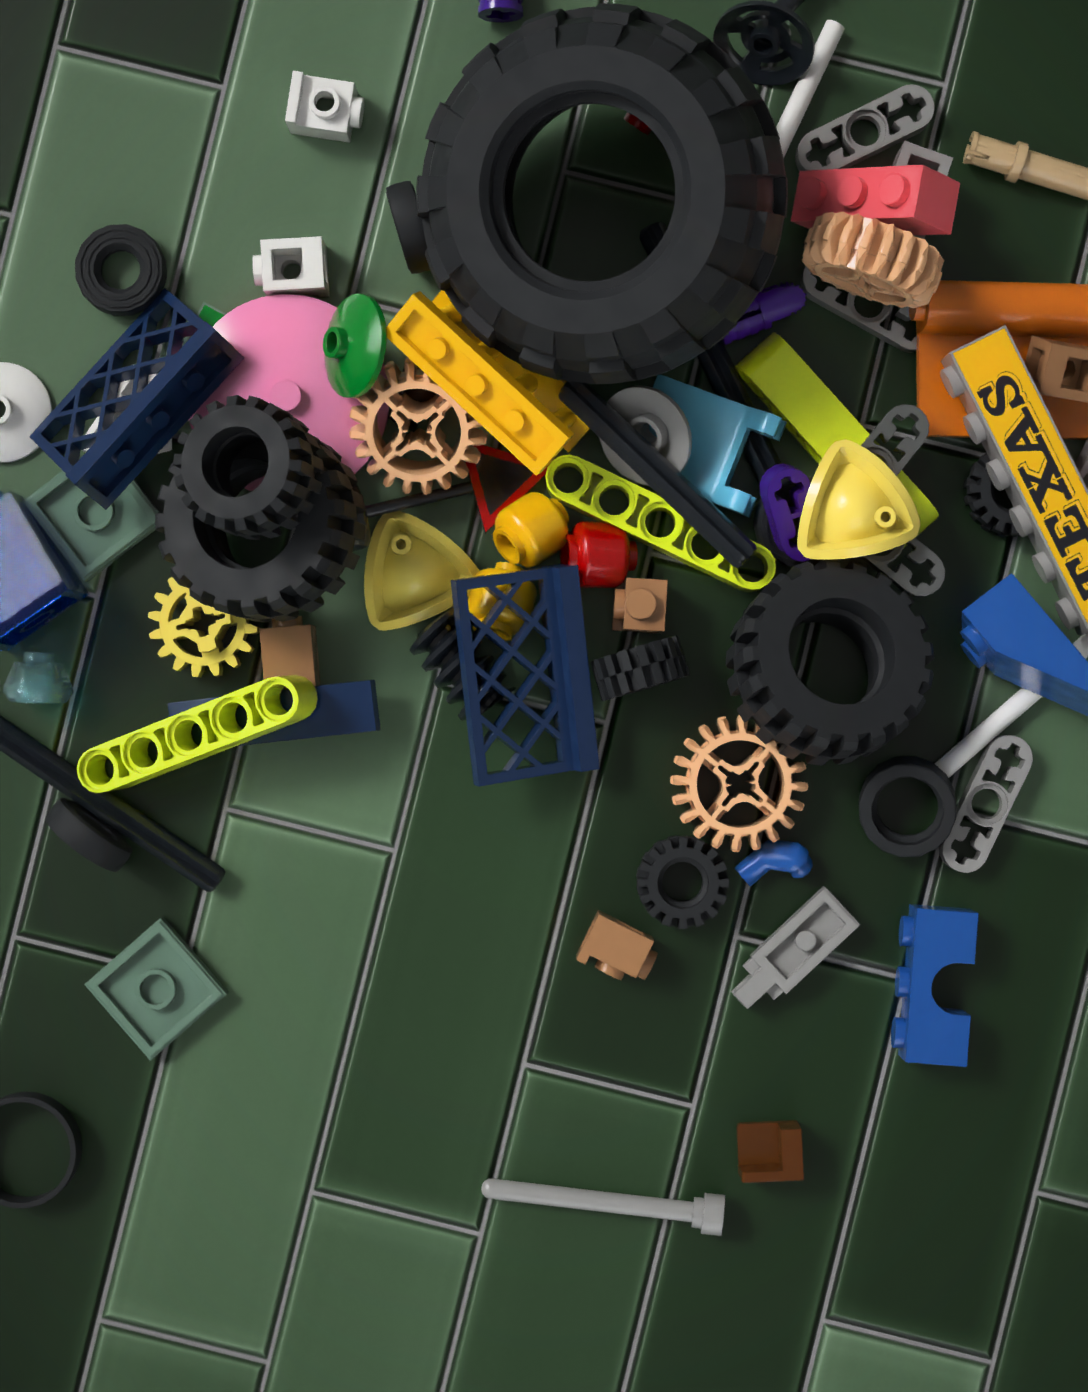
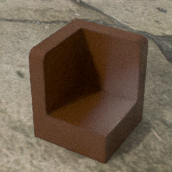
M797 1120L740 1122L737 1124L738 1173L743 1183L804 1180L802 1129Z

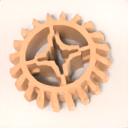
M843 211L824 213L822 216L816 217L813 227L809 228L804 241L802 262L813 275L819 276L823 282L833 284L836 289L850 292L852 296L857 295L869 301L881 302L886 306L891 304L900 308H917L929 304L933 293L937 291L943 274L941 270L944 259L934 246L929 245L925 239L915 237L911 231L899 229L894 224H886L876 218L870 219L860 214L850 215Z
M408 357L405 359V372H401L394 361H389L385 365V373L388 380L379 374L374 385L371 387L373 390L370 389L366 394L357 398L364 406L358 405L351 408L349 417L361 424L351 427L349 436L351 439L364 441L356 448L355 455L357 458L373 456L366 471L369 475H373L383 468L386 471L383 480L385 487H390L395 477L404 480L402 492L405 494L411 492L413 482H421L423 494H430L434 479H437L439 485L447 490L452 484L450 472L464 479L468 476L469 472L464 461L475 464L479 462L481 453L474 446L485 445L487 433L478 429L482 425L427 374L417 369V365ZM407 389H425L436 393V395L428 401L419 402L410 398L406 393L400 395L398 392ZM384 402L392 409L391 416L398 424V430L387 444L380 434L377 423L378 410ZM451 407L454 408L461 426L460 438L453 448L445 442L446 435L439 427V422L444 418L445 412ZM432 415L426 432L419 428L415 432L411 431L406 435L411 419L418 423L423 419L427 420ZM417 449L424 451L431 458L436 456L438 458L429 461H413L402 456L410 450Z
M740 715L736 719V730L730 731L729 723L724 716L717 718V726L720 733L713 736L707 725L703 724L698 727L699 733L705 742L699 746L694 740L686 738L683 744L687 749L694 752L691 760L676 755L673 761L678 766L687 768L686 776H670L671 784L685 785L686 793L672 796L673 804L681 805L689 802L691 806L689 810L680 815L682 823L686 824L698 817L701 822L695 827L693 835L700 839L709 828L713 829L711 846L717 849L722 845L725 835L731 836L730 848L733 852H740L742 846L741 837L748 836L749 845L753 850H759L761 842L758 833L762 831L765 832L772 842L778 841L780 837L772 825L779 821L783 826L791 829L795 823L791 818L783 814L787 806L796 811H803L804 803L791 799L792 790L800 792L808 790V783L792 780V774L806 770V764L804 762L789 764L786 759L788 757L779 754L778 742L772 739L765 745L754 735L760 729L759 726L755 723L753 732L747 731L748 721L744 723ZM737 740L749 741L758 745L752 755H749L742 763L737 765L726 763L712 752L724 743ZM770 756L776 764L780 781L779 792L775 802L760 789L758 783L759 775ZM702 764L714 773L719 781V791L707 811L703 807L697 791V777ZM721 766L726 771L738 775L751 768L748 772L751 779L746 782L752 783L750 790L759 799L756 800L751 795H745L738 791L726 799L729 795L726 787L731 784L726 783L727 776L718 767ZM740 802H749L765 814L760 819L744 825H729L719 822V819L726 811L728 812L735 804Z

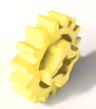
M173 577L169 578L168 583L172 592L169 595L156 592L154 596L163 605L161 611L148 612V618L159 621L160 626L159 629L149 633L150 639L163 640L165 643L157 653L159 657L166 658L174 654L176 656L173 664L174 670L181 672L189 663L192 664V677L200 678L205 671V666H209L210 671L216 677L223 675L222 663L227 662L233 668L241 666L236 654L239 650L250 653L254 651L255 648L246 641L248 634L260 633L259 629L261 628L249 624L248 619L215 610L214 607L201 604L190 596L189 588L178 585ZM185 597L187 603L185 609L178 619L172 620L176 606ZM202 610L207 615L225 617L216 620V623L208 626L209 635L207 636L204 631L185 628L194 625V622L201 619L200 611ZM237 625L233 640L224 649L222 639L229 627ZM189 638L197 643L202 657L185 651L177 640Z

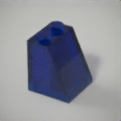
M0 491V651H9L90 595L55 543L23 503L24 498L11 491L6 494Z

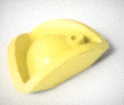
M846 439L835 441L826 451L811 481L800 518L797 547L804 557L817 560L847 559L876 554L913 540L918 535L921 526L920 518L908 491L894 472L881 459L853 441Z
M401 511L384 514L377 522L373 531L365 562L364 596L369 621L378 630L387 631L416 624L453 607L450 580L474 577L479 569L457 544L425 521Z

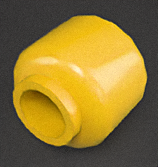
M538 492L525 494L497 514L495 530L493 532L494 544L502 557L509 563L529 568L537 566L560 551L567 543L566 534H569L567 526L569 522L568 513L557 499H550Z
M497 562L495 568L482 569L474 577L521 571L524 569L508 562ZM531 581L523 582L511 598L529 615L533 611L537 597V589L534 583ZM509 584L497 585L496 587L504 592ZM483 587L470 589L468 596L469 612L482 622L498 599ZM505 606L490 629L504 641H510L524 621Z

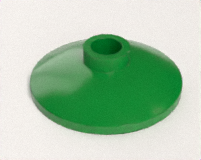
M357 293L345 298L334 312L323 339L325 368L328 380L334 391L346 398L361 397L371 389L380 374L385 358L387 331L384 314L377 301L369 295Z

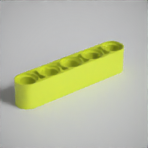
M772 332L735 365V369L744 382L774 415L781 417L783 421L787 422L786 429L818 464H820L826 451L835 441L846 439L861 445L870 435L779 334ZM901 470L897 477L908 491L917 509L921 524L918 532L919 535L939 517V514L927 497Z
M568 454L557 457L547 467L545 475L546 487L551 498L557 499L562 505L597 522H605L627 532L628 537L744 592H754L768 585L775 575L776 563L771 551L754 541L752 542L757 548L754 555L761 559L765 570L763 577L758 582L744 580L738 573V568L731 565L719 552L713 559H700L694 554L691 546L693 537L699 533L661 496L589 461ZM564 467H572L578 470L583 477L581 487L572 493L561 492L556 488L553 481L558 470ZM609 489H617L625 493L629 504L625 512L620 515H610L604 512L599 503L603 492ZM654 511L666 512L673 520V532L661 538L651 535L646 528V517Z
M299 675L277 676L264 679L90 748L78 760V779L82 786L95 793L135 786L306 719L316 708L318 700L317 691L311 681ZM285 686L290 690L293 697L292 707L289 712L280 703V694ZM239 705L243 706L247 712L248 719L244 729L236 722L235 713ZM195 722L202 730V741L199 746L194 743L191 735L192 726ZM151 740L155 743L158 750L155 763L148 755V745ZM107 758L111 760L114 767L112 779L105 772Z

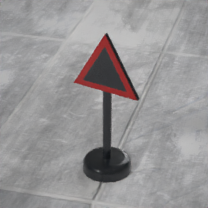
M484 445L474 446L481 453V457L477 464L465 461L469 469L468 476L470 481L451 485L447 490L443 488L434 489L427 495L422 492L365 506L366 511L357 514V522L366 525L365 540H355L352 552L362 550L370 544L371 533L368 518L474 493L486 534L495 525L497 514L527 494L545 477L547 467L536 476L512 453ZM357 484L352 487L353 491L361 494Z

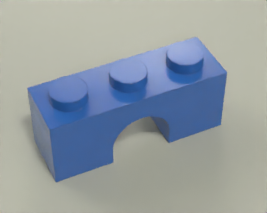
M909 904V916H901L899 945L906 946L905 967L898 966L895 975V996L902 997L901 1017H894L892 1021L891 1046L892 1048H898V1055L905 1062L967 1067L971 1015L962 1009L938 1006L932 995V982L938 971L949 964H975L979 913L971 909Z

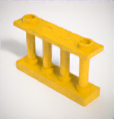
M441 290L432 302L421 291L412 294L386 327L387 338L536 476L549 465L562 448L569 453L590 430L559 399L560 389L567 382L566 380H557L529 371L495 348H489L462 322V316L456 310L445 291Z

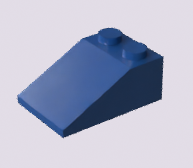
M1012 573L962 611V631H960V634L965 641L960 646L976 667L981 668L985 664L993 675L1088 716V661Z

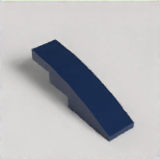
M375 680L314 686L317 691L318 700L315 710L309 717L238 746L379 731L381 729ZM284 689L280 694V703L287 712L292 707L293 697L289 689ZM219 697L168 703L169 717ZM239 705L235 713L236 722L244 729L248 719L247 712L243 706ZM195 722L192 726L191 735L194 743L199 746L202 741V730Z

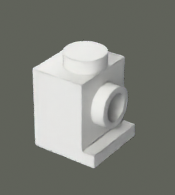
M293 71L285 122L291 134L350 143L352 128H361L364 98L357 97L358 92L354 82L304 75L303 72ZM320 98L334 100L333 107L328 111L318 110L316 104Z
M322 236L260 240L261 255H253V276L255 286H263L266 296L278 294L329 296L327 246ZM292 263L298 264L301 267L300 275L296 279L284 278V268Z

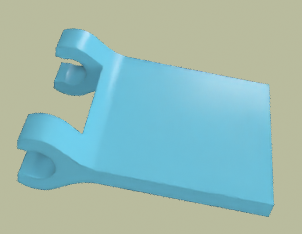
M661 374L657 375L653 388L664 392L679 405L688 420L691 430V455L681 474L713 504L750 518L757 498L752 497L751 494L729 487L750 431L780 441L787 422L769 412L740 404ZM649 425L650 432L657 437L655 430Z

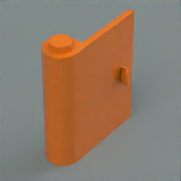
M940 280L937 291L933 293L929 304L917 308L909 307L910 320L916 321L917 407L927 416L929 422L927 437L970 438L963 422V417L967 415L959 396L952 398L949 395L940 376V370L944 369L941 360L949 352L1006 325L1024 363L1032 335L1088 346V284ZM1041 395L1062 439L1087 440L1088 403Z

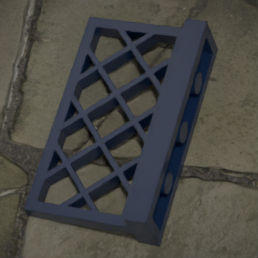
M164 288L160 295L140 314L29 437L66 473V476L79 489L106 510L242 362L244 357L211 325L203 321ZM173 308L171 326L156 330L157 323ZM192 336V337L182 346V344H183V338ZM168 342L166 356L152 360L154 345ZM139 350L137 364L122 368L124 359L132 351ZM156 373L157 375L148 384L149 375ZM134 379L132 394L117 398L120 382ZM104 387L102 402L88 405L92 394L98 388ZM123 411L114 421L115 413ZM99 417L97 432L83 435L86 420ZM70 424L67 440L55 443L50 442L64 425ZM89 448L87 452L79 459L80 451Z
M555 564L541 566L536 569L450 580L474 785L480 787L573 770L584 772L600 769L578 565ZM538 580L540 601L529 615L511 598L523 582ZM509 584L504 592L496 587L497 585ZM483 587L498 599L482 622L469 612L468 589ZM505 606L524 621L509 644L490 629ZM541 616H542L543 626L538 622V620L540 619ZM471 624L476 628V631L473 633V635L471 632ZM532 628L544 638L546 649L536 665H533L517 651ZM484 635L503 650L488 673L475 664L474 649ZM511 657L530 672L514 695L496 681V678ZM547 667H548V676L543 673L544 670H545ZM477 676L482 679L479 686L477 685ZM537 680H540L550 689L551 702L541 716L522 702ZM490 687L509 701L494 724L481 715L479 703ZM517 708L535 722V725L520 746L501 731ZM552 718L554 722V727L549 724ZM482 726L488 730L484 737ZM543 730L555 738L557 761L540 763L528 753ZM497 737L515 753L503 770L487 772L485 753ZM523 759L530 764L518 767Z

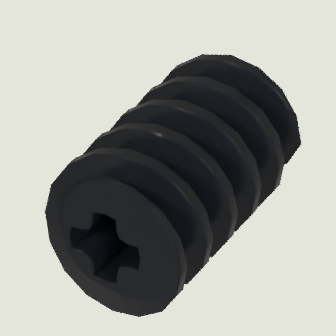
M454 608L441 615L418 633L415 642L410 648L413 655L425 652L430 653L422 664L425 672L441 668V672L434 681L437 688L451 684L454 686L446 698L449 704L464 701L456 625L450 623L454 617ZM480 641L477 647L474 649V654L482 644V641ZM492 654L476 658L474 655L475 664L486 672L494 660ZM501 671L496 678V681L500 684L506 677L504 671ZM477 676V685L479 686L482 679ZM492 687L488 689L479 702L481 715L504 699ZM512 687L507 690L512 693L514 690H516V687ZM465 705L458 714L461 721L466 720Z

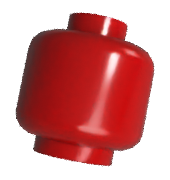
M578 522L572 528L570 534H566L567 543L560 550V564L578 565L580 587L617 588L624 582L628 571L635 570L638 560L636 542L629 540L627 532L605 522Z

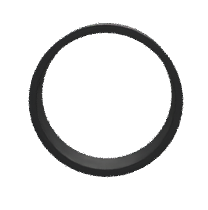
M17 1092L2 1097L0 1099V1106L15 1102H25L43 1107L60 1121L67 1133L70 1144L69 1166L64 1178L56 1188L47 1193L31 1197L13 1195L0 1189V1205L10 1208H31L52 1199L74 1177L81 1160L82 1139L77 1122L69 1110L60 1102L50 1096L37 1092Z

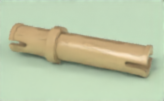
M976 131L972 132L969 138L971 145L967 144L965 149L964 164H972L1004 174L1005 181L1016 183L1020 179L1088 201L1087 167L1029 150L1028 143L1018 141L1016 145L981 135Z

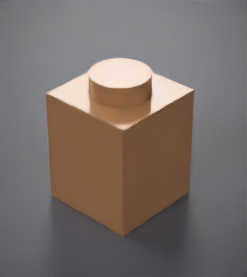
M298 616L297 619L284 622L272 618V628L259 629L264 679L277 676L299 675L306 677L314 686L321 685L316 626L311 624L303 625L302 616Z

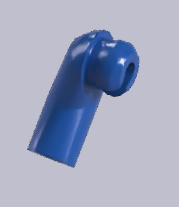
M767 840L761 844L759 850H754L734 869L751 887L770 870L788 872L793 878L805 877L810 873L813 861L809 856L807 848L798 842L783 840L772 842Z

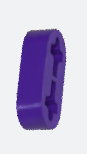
M784 463L774 465L764 473L759 485L760 496L774 542L779 550L793 560L801 562L811 560L804 557L798 550L797 545L789 541V539L796 536L793 519L796 518L798 524H800L804 502L811 483L807 475L792 465ZM783 478L796 483V486L789 490L792 503L790 507L785 499L775 495V492L782 488L781 479Z

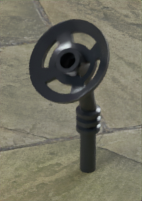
M777 0L775 3L748 1L737 4L723 13L716 24L713 34V43L734 60L752 83L759 85H782L799 78L809 68L815 51L814 37L810 28L794 12L805 0ZM750 11H754V12H751V13L745 15L743 18H742V17H739L740 15H742V14H744V13H747V12H750ZM789 20L797 28L802 39V45L792 40L791 30L785 21ZM728 33H741V41L748 50V53L743 58L732 47ZM788 57L792 60V62L778 67L761 66V62L776 63Z

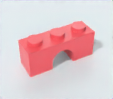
M925 165L800 171L791 222L809 229L813 227L816 217L822 216L824 213L843 211L850 215L860 214L866 218H876L886 224H894L899 229L911 231L912 235H951L960 182Z

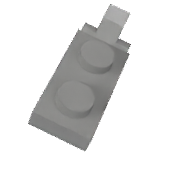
M823 886L750 954V958L742 965L749 974L731 991L732 994L746 1009H749L766 992L773 1000L783 992L787 994L860 924L830 891Z

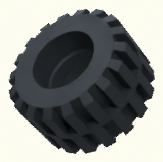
M239 395L227 396L226 405L217 400L206 405L209 414L205 417L196 413L189 420L194 426L190 434L182 431L177 441L184 445L182 454H174L173 466L180 468L182 474L174 477L176 488L187 492L181 500L188 509L197 512L195 517L206 524L214 526V528L250 540H260V535L270 539L281 536L280 526L292 530L299 525L300 522L296 515L300 511L309 514L314 507V504L308 501L311 493L320 494L322 482L315 479V473L324 471L323 460L313 455L320 447L316 438L306 434L309 428L288 412L272 403L253 396H249L248 400ZM264 441L269 457L266 475L259 486L252 492L236 497L230 484L232 463L236 455L244 447L253 442Z

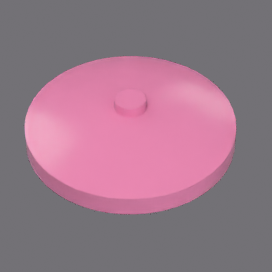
M278 294L244 303L215 323L213 328L244 359L190 419L196 413L204 417L208 415L206 405L215 400L226 405L227 396L239 395L248 400L249 396L258 397L274 404L293 415L294 418L302 421L309 428V434L331 446L342 456L341 463L351 468L354 475L371 458V456L357 458L355 450L364 441L354 440L349 436L351 427L361 424L349 417L351 408L364 405L357 398H346L337 394L332 388L326 373L323 339L337 307L304 295ZM383 362L380 374L388 380ZM385 402L381 405L377 414L378 428L382 437L387 425L390 408ZM265 476L249 483L245 489L253 491L259 486Z

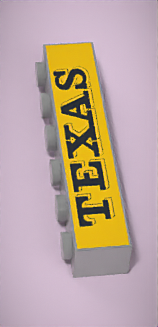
M1006 325L949 352L941 360L944 369L940 370V376L949 395L952 398L959 396L967 415L963 417V422L970 438L976 445L982 443L990 459L986 463V469L991 481L999 491L1005 489L1013 505V508L1009 509V515L1015 529L1022 537L1028 535L1037 553L1032 556V561L1038 575L1044 583L1051 581L1060 599L1055 602V607L1061 621L1068 630L1074 628L1078 636L1088 634V489Z

